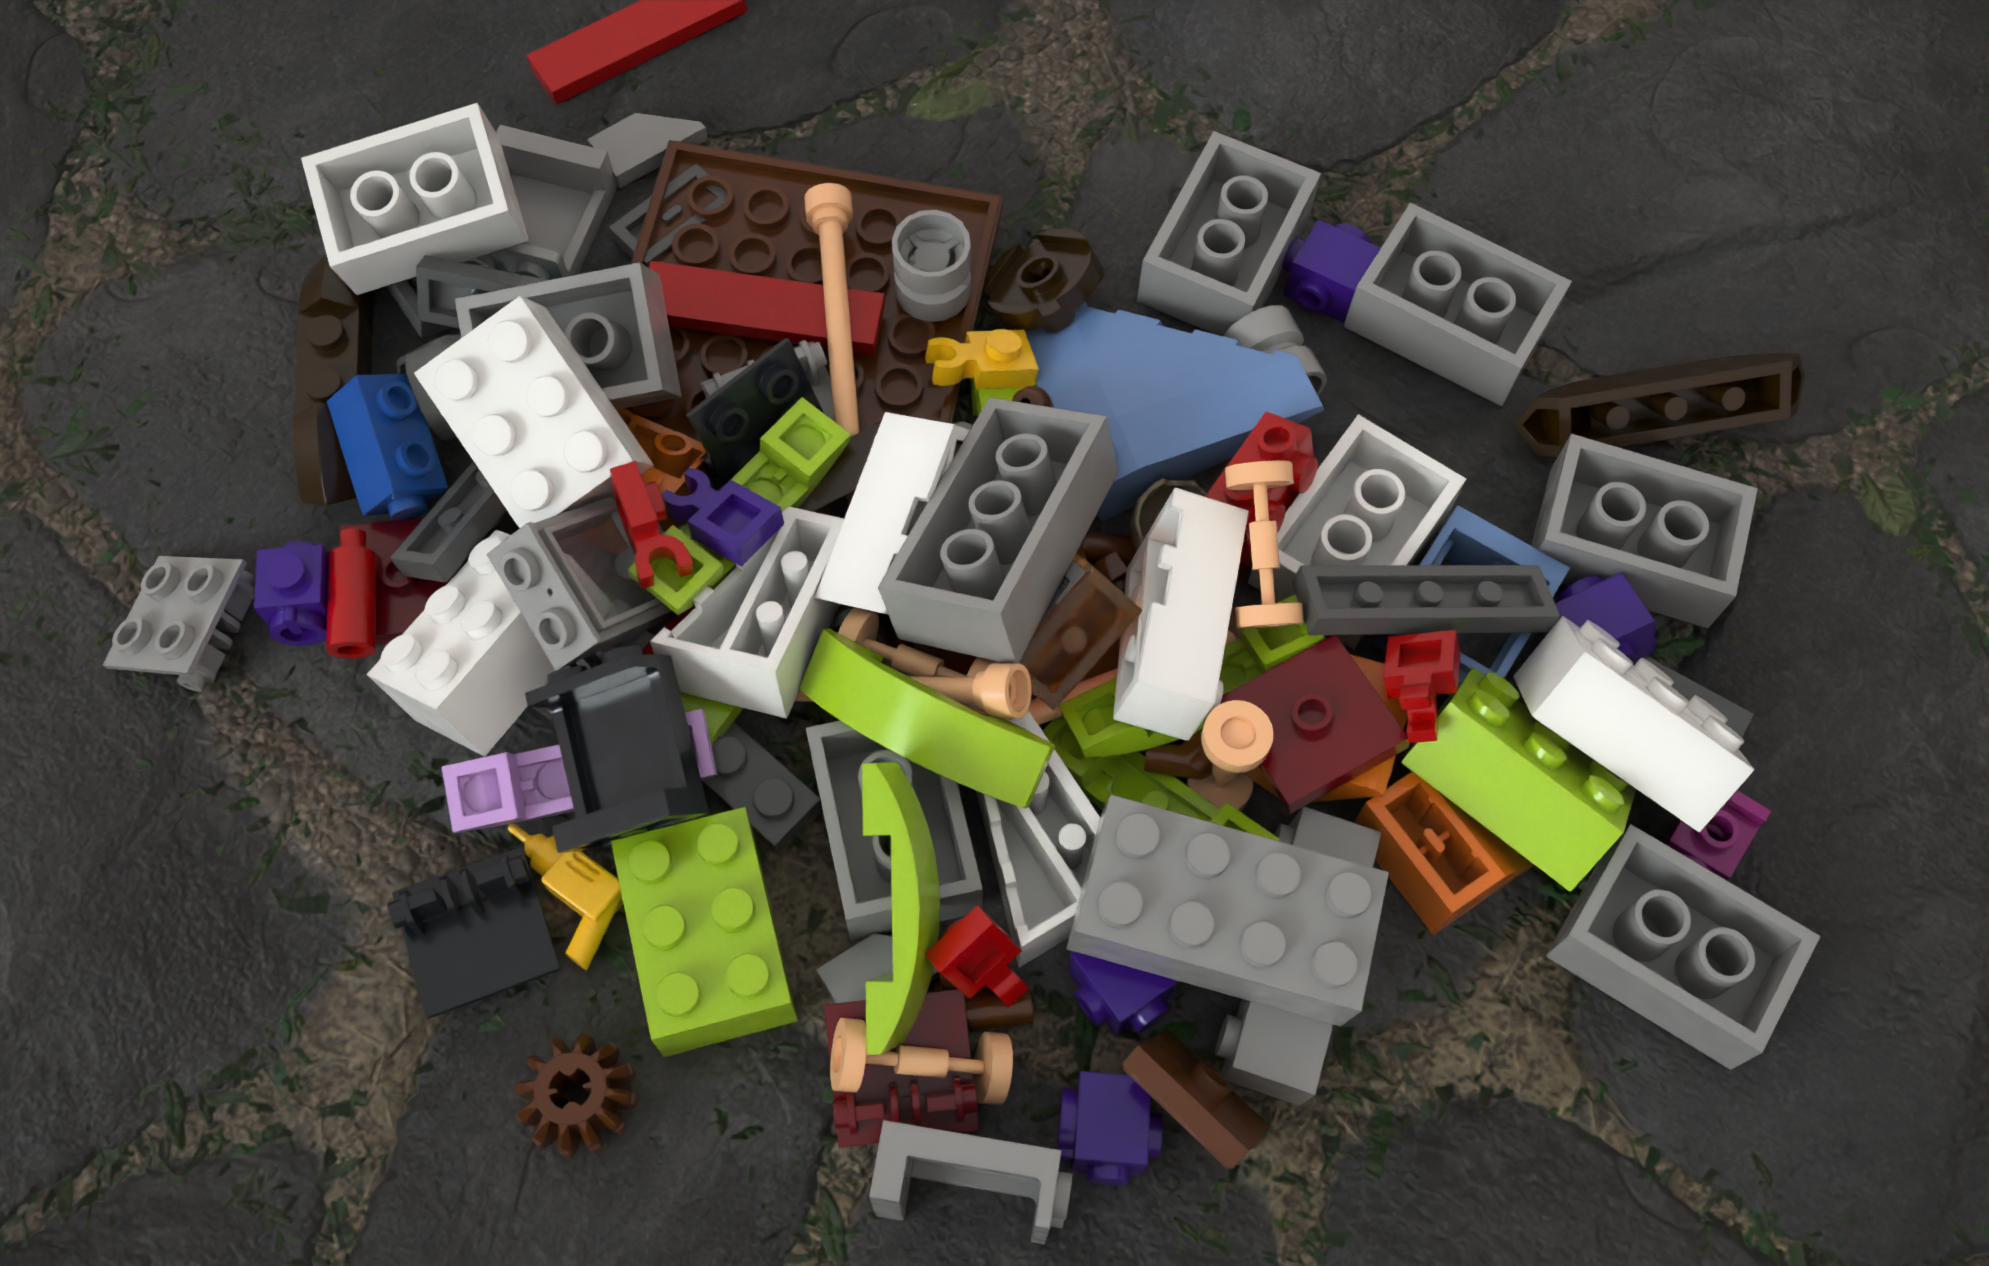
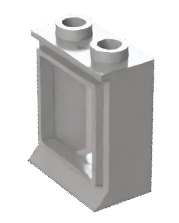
M612 496L536 523L528 522L486 554L556 671L653 628L675 613L645 588L641 589L640 584L628 576L627 569L635 562L636 554L632 552ZM658 523V529L660 534L662 535L664 534V531Z

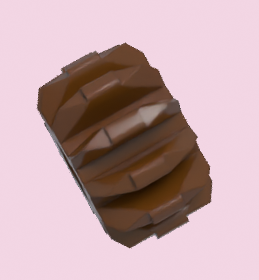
M580 1033L575 1041L572 1052H570V1049L561 1037H552L550 1050L554 1058L546 1063L540 1056L534 1054L528 1056L526 1063L537 1074L536 1080H522L515 1084V1093L531 1101L516 1113L517 1120L525 1127L537 1125L532 1141L541 1149H545L557 1140L558 1153L564 1158H573L582 1137L585 1145L593 1154L600 1153L604 1150V1142L599 1131L607 1126L614 1134L622 1136L626 1132L627 1126L615 1115L616 1110H630L638 1105V1097L634 1093L622 1089L636 1077L635 1070L630 1064L616 1065L620 1050L612 1042H608L596 1050L594 1038L589 1033ZM571 1085L580 1089L584 1088L590 1094L583 1105L580 1106L575 1102H569L564 1097L565 1092Z

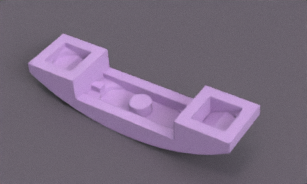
M698 709L685 712L700 778L704 780L717 776L705 710ZM559 744L518 754L505 752L442 766L453 833L574 812Z

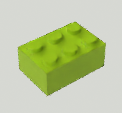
M1472 667L1459 683L1458 692L1451 693L1437 711V741L1414 743L1401 763L1571 892L1624 833L1636 788L1532 717L1528 707L1518 700L1520 698L1518 691L1507 680L1492 672H1487L1484 675L1475 667Z
M746 807L611 841L650 1037L663 1057L798 1021L755 835Z

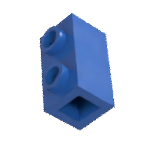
M407 374L356 375L327 401L363 516L389 514L390 519L394 521L411 519L425 513L428 510L427 504L448 488L427 420L412 392Z

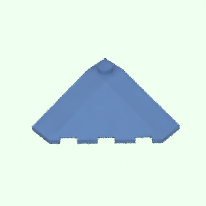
M1086 302L1075 310L1073 322L1061 331L1048 333L1042 327L1025 330L1039 368L1036 386L1043 388L1049 394L1054 405L1053 408L1107 417L1119 472L1097 512V516L1102 522L1133 507L1134 502L1159 479L1187 480L1233 457L1266 411L1295 423H1300L1324 411V407L1298 356L1278 350H1274L1272 354L1242 347L1239 340L1197 329L1193 333L1165 327L1158 319L1119 309L1114 314L1087 307Z

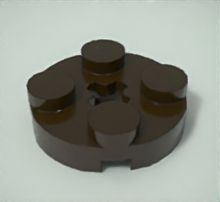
M1064 228L1051 229L1036 234L1041 243L1033 245L1025 251L1020 243L1007 250L989 271L985 280V292L990 298V301H988L990 307L1003 326L1014 330H1033L1042 327L1048 333L1061 331L1073 322L1075 310L1089 298L1096 285L1103 279L1104 268L1084 235L1076 230Z

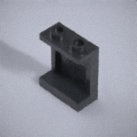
M638 645L615 648L600 655L602 664L587 669L586 666H574L554 671L547 675L548 685L525 693L528 707L548 708L552 713L576 816L575 819L552 826L558 853L603 849L612 846V840L675 825L709 813L671 656L643 654L641 646Z

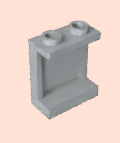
M499 125L496 133L501 142L529 241L461 263L546 280L578 275L617 189L608 151Z
M883 1120L869 1198L877 1217L904 1221L911 1178L1032 1198L1036 1203L1031 1242L1045 1244L1050 1227L1063 1228L1069 1205L1072 1173L1059 1171L1061 1150Z

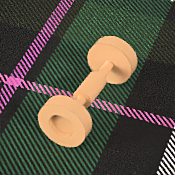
M1258 461L1225 467L1227 489L1254 490L1256 522L1249 523L1252 570H1259L1262 605L1235 608L1236 628L1304 624L1303 603L1275 604L1273 569L1280 567L1276 521H1269L1267 488L1287 486L1294 483L1292 462Z
M854 607L848 613L838 632L884 656L883 658L892 661L891 667L911 676L975 677L979 671L986 670L989 665L1003 663L977 657L967 675L944 667V660L904 644H900L896 649L877 642L876 638L879 629L878 614ZM963 704L984 716L987 715L985 711L978 710L975 704Z
M1241 700L1227 701L1216 706L1207 716L1201 735L1203 750L1208 759L1213 763L1212 774L1202 780L1187 778L1186 785L1220 809L1227 802L1241 812L1247 805L1253 790V780L1242 774V772L1258 767L1266 759L1273 742V727L1264 711L1252 703Z
M840 1018L834 1033L831 1051V1086L834 1091L856 1093L863 1079L865 1064L894 1066L895 1074L945 1078L948 1071L973 1074V1081L976 1087L977 1102L981 1104L1002 1105L1007 1098L1012 1078V1043L1009 1035L1006 1033L984 1032L978 1041L974 1059L949 1057L947 1049L898 1045L895 1052L887 1051L881 1055H867L865 1021L861 1019Z

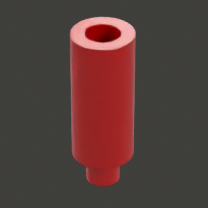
M349 528L340 531L339 547L332 549L328 553L326 652L338 658L359 659L369 657L376 652L377 554L366 548V532L361 529Z

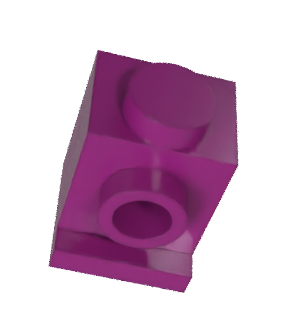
M1736 790L1700 833L1678 817H1675L1661 842L1727 881L1731 878L1760 825L1767 820L1771 810Z

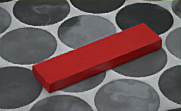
M640 0L527 54V60L530 69L557 105L746 13L745 0Z
M656 261L650 262L649 268L660 274L668 323L671 327L777 342L787 338L791 344L798 345L803 340L807 343L814 341V343L819 342L822 348L828 349L823 285ZM847 288L853 352L875 355L885 308L884 293Z

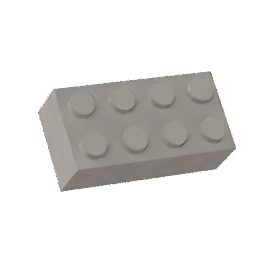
M989 397L878 586L898 639L1003 663L1020 662L1119 472L1106 416Z
M1110 794L1099 820L1066 949L1341 1027L1362 1012L1389 872Z

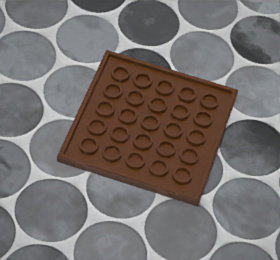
M669 140L631 264L640 262L645 265L644 259L647 249L651 248L696 214L701 218L707 219L704 224L695 223L682 227L673 238L672 249L656 262L823 285L819 235L813 231V227L806 221L804 196L810 188L823 183L840 184L851 192L853 219L848 224V229L843 233L847 288L884 293L885 308L875 355L853 352L859 430L862 432L875 424H881L885 412L954 424L964 379L952 386L934 385L932 382L934 364H927L925 360L928 340L938 337L950 338L959 343H965L966 333L976 330L985 290V280L989 273L1003 212L1004 196ZM697 163L710 175L699 179L695 178L664 202L663 199L668 183ZM706 186H717L727 193V198L720 207L711 210L703 209L717 199ZM680 205L682 213L670 223H664L662 215L673 206ZM936 209L951 213L963 222L969 232L971 243V294L967 305L957 315L945 321L927 322L916 319L905 312L896 299L892 237L896 227L907 216L922 210ZM669 326L682 397L624 409L701 442L686 416L689 411L706 399L700 383L712 379V374L719 372L720 375L747 366V361L752 359L756 361L780 342ZM792 344L793 348L799 346L798 344ZM822 348L827 361L825 368L830 377L828 349Z

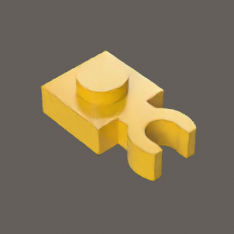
M996 329L993 331H970L966 333L965 343H959L956 340L944 337L928 340L925 360L927 364H934L932 374L934 385L952 386L965 378H973L977 390L1022 388L1035 386L1039 368L1025 330Z

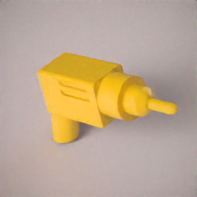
M514 823L509 824L508 831L524 843L525 855L531 859L530 867L543 876L541 880L547 890L582 916L565 954L587 971L612 917L623 905L619 879L582 851L558 853L554 835L549 838L542 833L530 835Z

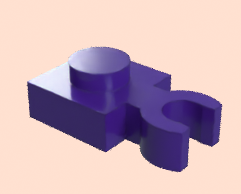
M688 468L684 472L688 490L692 493L691 495L678 496L667 489L661 494L669 517L678 522L688 523L692 539L741 567L784 525L780 506L732 480L719 491L711 488L708 476L697 469Z

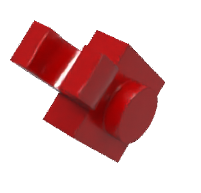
M636 461L610 468L612 498L632 552L636 554V573L641 589L654 586V573L651 563L657 558L665 557L672 560L680 577L693 574V562L684 543L676 537L665 534L661 535L659 532L658 522L666 520L667 515L656 482L644 484Z
M1456 630L1388 637L1383 679L1388 699L1399 698L1401 709L1407 710V736L1409 743L1437 741L1438 712L1436 695L1458 692L1460 647Z
M978 905L964 918L951 924L944 932L942 938L925 953L938 972L969 999L986 985L1010 1007L1030 989L1023 979L1008 965L1022 950Z

